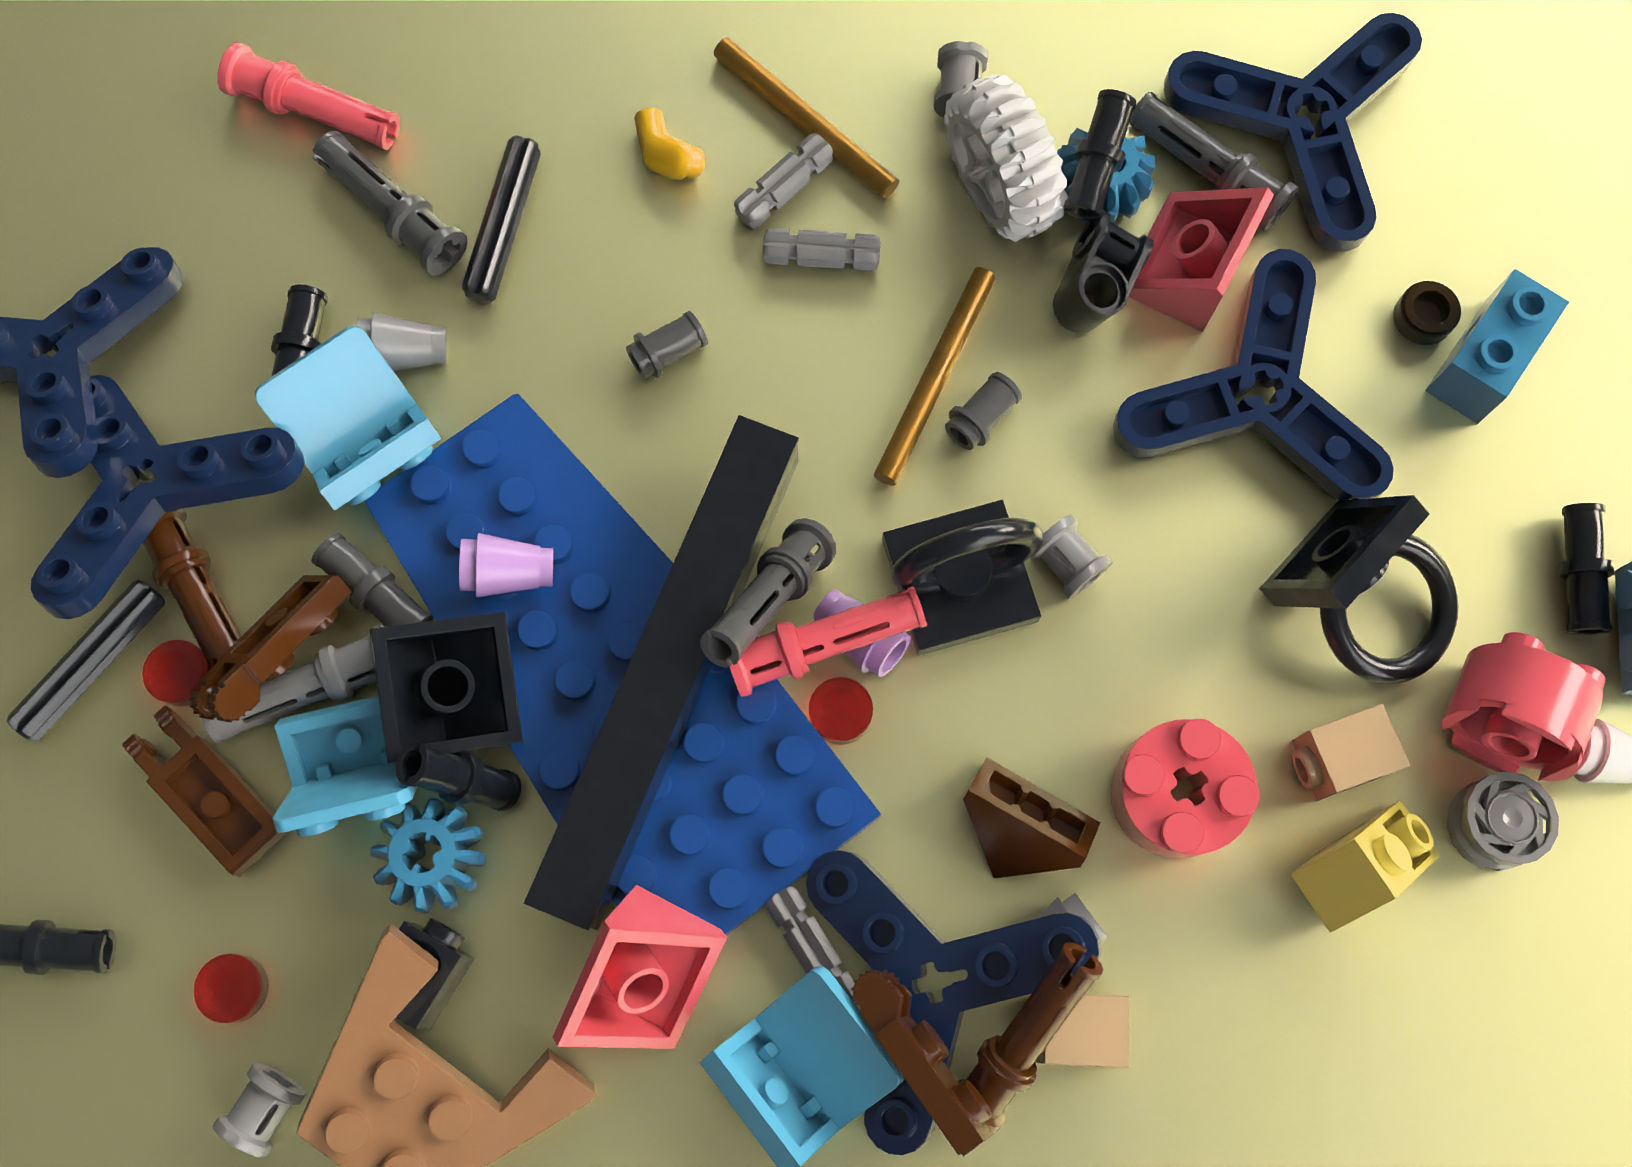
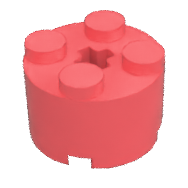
M1519 632L1506 633L1501 643L1484 644L1472 649L1468 653L1442 719V731L1450 727L1453 731L1450 739L1453 747L1469 759L1494 771L1518 773L1521 766L1541 770L1538 781L1552 782L1568 779L1579 770L1603 700L1602 689L1605 684V676L1594 667L1573 663L1559 655L1545 651L1543 643L1531 635Z
M1205 719L1173 720L1152 728L1122 753L1112 778L1111 805L1122 830L1139 847L1157 855L1170 858H1191L1216 851L1228 845L1246 828L1260 801L1256 774L1246 751L1230 734ZM1187 779L1193 787V790L1188 795L1189 799L1185 798L1176 801L1172 797L1170 790L1177 785V780Z

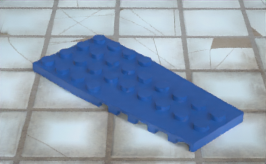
M514 394L439 445L423 462L411 469L403 470L380 486L364 502L435 621L505 612L523 736L522 743L509 745L551 816L559 824L673 562L519 394ZM478 533L538 545L540 548H553L552 587L539 586L536 589L476 598V591H460L459 560L461 539H477ZM712 663L613 894L612 901L618 906L629 892L638 885L722 929L727 936L764 908L766 902L774 894L792 886L808 874L816 859L827 852L839 850L881 817V813L777 679L753 687L752 695L742 698L730 667L725 668Z

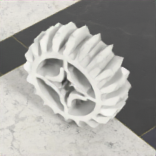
M993 74L985 79L980 77L963 85L964 89L952 94L951 99L946 101V114L944 115V124L948 130L946 140L951 146L952 155L950 158L957 166L958 178L963 181L967 193L971 196L978 211L985 216L988 226H994L998 235L1005 240L1011 239L1016 242L1025 237L1031 238L1045 231L1064 216L1063 206L1068 196L1064 190L1067 187V179L1061 171L1063 160L1055 149V138L1050 136L1047 130L1046 118L1040 117L1034 100L1025 96L1023 87L1017 82L1013 83L1005 74L1000 76Z

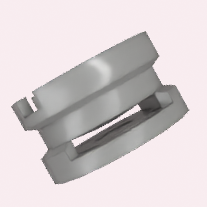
M1505 771L1488 775L1479 781L1472 782L1455 795L1448 808L1447 829L1452 844L1464 859L1479 868L1486 867L1501 871L1537 861L1551 850L1558 836L1559 815L1553 799L1541 784L1524 774ZM1527 791H1531L1541 804L1534 801ZM1543 819L1546 820V833H1543Z

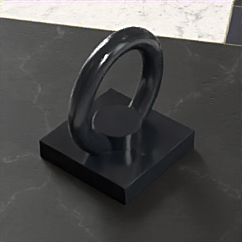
M1414 495L1337 501L1259 588L1274 606L1320 608L1323 632L1329 647L1337 659L1352 673L1363 679L1380 684H1396L1410 681L1430 670L1446 652L1457 626L1459 604L1457 588L1452 573L1442 556L1429 543L1412 535L1430 515ZM1393 556H1397L1412 563L1425 578L1431 594V619L1426 634L1413 650L1397 658H1381L1366 651L1355 639L1349 626L1347 608L1359 594L1368 590L1379 581L1389 566V560Z
M1003 499L883 532L882 541L892 570V582L897 587L898 592L906 590L907 587L914 586L926 619V627L910 630L918 656L1039 622L1041 613L1024 562L1032 557L1041 547L1043 532L1040 526L1032 520L1009 518Z

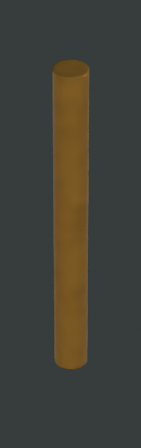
M725 37L717 44L714 49V56L805 133L808 135L819 134L832 147V155L879 195L886 199L895 191L899 184L897 177L729 37Z
M974 268L874 472V477L884 484L890 486L897 484L996 280V276L986 268Z

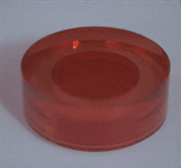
M170 640L157 646L148 655L143 666V682L147 691L156 699L171 706L191 705V701L188 700L191 698L190 691L195 689L194 685H200V679L211 669V666L205 654L198 646L185 640Z
M837 677L826 680L815 689L810 698V723L821 737L829 743H852L861 738L871 724L873 715L872 699L868 691L853 679Z
M239 954L217 956L207 962L196 977L194 984L195 1003L200 1012L212 1021L219 1023L245 1021L254 1016L265 1003L269 990L268 977L262 965L249 956Z

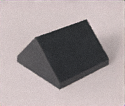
M505 612L370 629L387 763L396 762L401 750L411 742H419L430 748L448 753L523 742Z

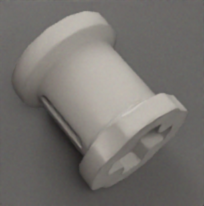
M953 41L939 48L937 68L941 71V86L934 96L933 104L934 110L939 116L944 118L946 114V101L951 99L952 94L964 89L963 85L982 77V73L986 71L988 51L983 46L975 42Z
M1072 515L1064 517L1043 533L1042 545L1032 556L1033 558L1041 557L1065 584L1063 593L1068 599L1075 597L1090 586L1113 563L1107 555L1099 557L1075 529L1078 522Z
M254 1063L247 1072L250 1082L229 1114L218 1116L213 1124V1130L219 1137L238 1150L261 1158L262 1156H267L273 1145L270 1138L291 1105L301 1104L306 1096V1091L282 1072L262 1063Z

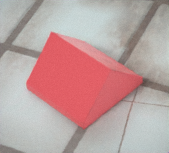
M1269 187L1170 192L1148 234V237L1154 240V246L1146 264L1138 274L1129 297L1203 332L1221 301L1274 196Z
M636 885L603 922L552 1037L557 1047L675 1049L725 944L727 936L722 929Z

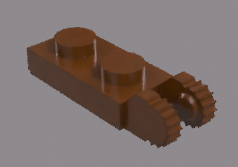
M303 575L216 661L217 663L200 679V685H194L195 689L190 691L191 698L188 699L191 701L189 707L193 708V714H199V718L210 720L217 718L219 721L231 723L233 720L239 721L241 716L245 717V712L251 711L260 701V683L271 681L284 673L295 659L293 652L308 636L322 632L335 621L339 614L337 607L352 593L338 575Z
M164 705L154 714V718L161 730L181 748L173 757L165 762L148 740L136 734H132L122 743V746L128 755L148 775L149 778L146 782L218 862L231 875L241 877L287 832H276L272 820L274 812L205 738L198 736L176 712Z
M873 970V972L865 971V974H859V978L853 980L855 984L851 988L853 990L851 998H854L856 1001L854 1005L860 1006L859 1012L875 1033L877 1040L958 1156L962 1154L964 1157L994 1135V1132L986 1122L992 1117L988 1104L970 1081L965 1080L959 1084L943 1062V1059L949 1056L948 1049L933 1027L925 1020L916 1024L911 1017L912 994L905 985H900V978H896L894 976L895 973H888L887 970L882 972L880 970Z

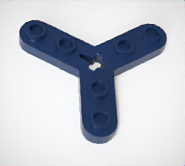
M1396 13L1380 14L1366 23L1303 79L1208 52L1190 51L1182 53L1173 60L1164 80V94L1169 104L1184 114L1282 141L1295 183L1299 187V196L1310 230L1316 241L1325 248L1336 252L1350 251L1359 247L1366 240L1374 228L1377 217L1376 208L1347 122L1409 68L1421 49L1422 37L1416 24L1404 15ZM1301 106H1307L1310 113L1321 114L1315 124V128L1307 116H1297ZM1315 132V138L1311 139L1312 135Z
M143 247L130 251L121 261L91 284L80 289L69 301L44 320L0 317V381L16 382L18 385L23 448L26 456L44 475L54 478L71 476L83 470L95 457L99 441L89 364L168 303L180 291L183 284V274L168 251L159 247ZM51 350L57 352L55 355L51 357L46 355Z
M1278 249L1267 253L1259 261L1251 276L1233 366L1137 392L1127 397L1122 403L1113 423L1114 437L1119 446L1130 455L1141 458L1155 457L1254 429L1340 501L1378 498L1390 485L1394 470L1391 458L1382 446L1299 378L1316 286V272L1311 262L1303 254L1291 249ZM1257 379H1259L1263 387L1269 388L1273 386L1276 390L1269 400V404H1265L1261 396L1242 398L1237 405L1234 400L1248 393Z
M91 376L99 441L97 453L91 463L103 481L36 569L31 579V592L34 599L48 613L60 619L77 618L90 612L102 601L166 511L272 494L284 490L293 484L301 475L305 463L303 453L293 437L287 431L280 428H261L160 446L118 384L107 376ZM153 476L155 477L150 484L139 483L136 487H134V485L139 480L149 481Z
M841 850L827 852L816 859L808 871L806 887L808 897L814 907L873 970H880V972L887 970L888 973H895L894 976L896 978H900V985H905L912 994L911 1017L916 1024L922 1020L927 1021L947 1047L949 1056L943 1059V1062L949 1070L964 1011L1032 994L1060 954L1059 952L1065 943H1076L1087 949L1074 967L1073 974L1081 966H1084L1092 955L1096 956L1098 960L1101 956L1100 937L1094 926L1084 917L1072 913L1052 914L945 942L880 873L857 853ZM929 962L934 963L937 972L950 973L964 969L968 973L965 980L954 982L952 985L942 989L943 1001L935 1002L931 992L920 993L917 979L927 975L926 964ZM905 1079L893 1091L868 1108L864 1114V1124L868 1137L877 1148L893 1155H905L916 1151L930 1139L936 1127L935 1121Z

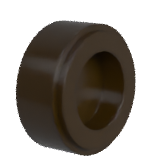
M1421 281L1410 286L1397 301L1393 312L1394 323L1401 335L1407 340L1420 345L1436 344L1444 340L1459 323L1461 305L1455 293L1447 286L1435 281Z

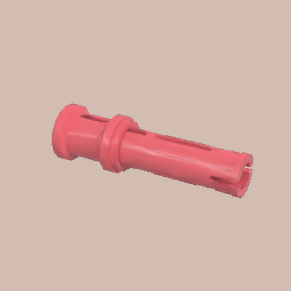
M235 42L230 45L220 61L218 86L227 95L237 96L241 93L263 102L264 107L274 114H284L289 111L296 112L375 144L383 150H388L394 144L391 139L386 138V134L397 138L400 128V116L397 113L388 112L302 77L301 72L293 63L285 60L274 63L254 55L252 49L241 42Z
M910 586L904 591L860 606L851 607L845 611L795 627L793 621L786 623L785 620L776 623L775 631L756 637L742 654L738 663L735 665L731 664L730 670L740 696L744 698L752 695V688L788 675H791L795 680L805 677L804 673L810 671L808 665L856 648L865 647L871 643L918 627H926L927 623L914 586Z

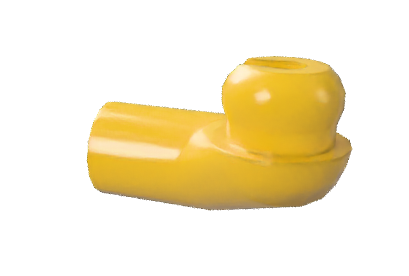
M646 108L638 111L634 116L643 162L647 168L677 180H682L685 177L695 179L700 176L705 167V156L702 150L697 146H689L686 141L668 136L661 110Z

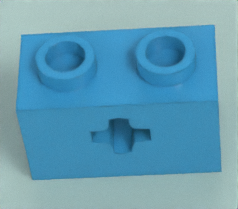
M1514 269L1485 300L1425 391L1478 424L1508 397L1569 304V301L1517 269Z

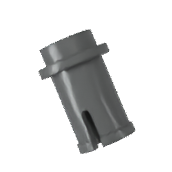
M687 311L682 317L646 336L638 332L633 336L634 342L626 346V351L635 369L643 379L652 374L659 378L663 376V368L699 347L703 348L708 345V340L698 319L691 311Z
M1000 372L992 373L988 377V381L963 407L954 406L949 411L950 420L945 424L947 433L964 449L972 450L976 445L984 446L990 440L989 431L1015 404L1022 400L1020 389L1006 375Z

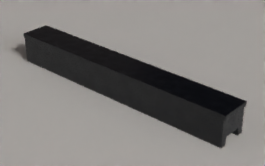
M738 415L523 904L589 931L592 928L598 931L713 663L705 656L701 649L700 640L702 635L708 629H711L746 586L798 464L799 437Z

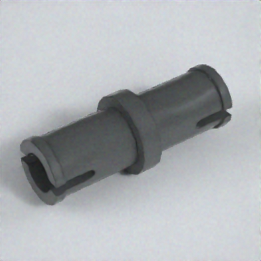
M335 533L331 535L314 552L311 562L328 575H338L352 591L349 599L350 604L359 612L368 610L385 627L433 621L431 613L421 608L394 583L395 575L386 566L377 568L347 542L342 534Z

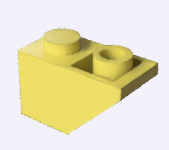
M1401 800L1316 853L1295 870L1291 876L1331 933L1396 899L1439 857V854L1433 847V837L1426 824L1417 815L1409 813Z

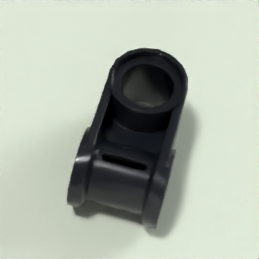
M1103 209L1101 219L1098 221H1088L1081 231L1073 248L1072 259L1054 294L1052 303L1054 315L1064 328L1075 333H1087L1123 309L1138 274L1146 264L1154 246V240L1145 234L1138 238L1111 222V214ZM1085 290L1093 296L1096 306L1088 300Z

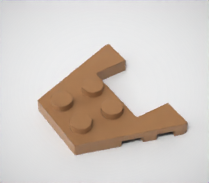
M389 923L379 938L375 953L364 978L361 979L343 1026L332 1045L300 1118L296 1134L340 1167H486L590 1103L596 1096L595 1087L591 1081L548 1048L503 1100L497 1101L395 1022L394 1019L438 971V960Z

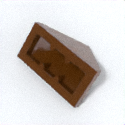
M987 757L963 798L993 878L1080 868L1087 858L1101 823Z

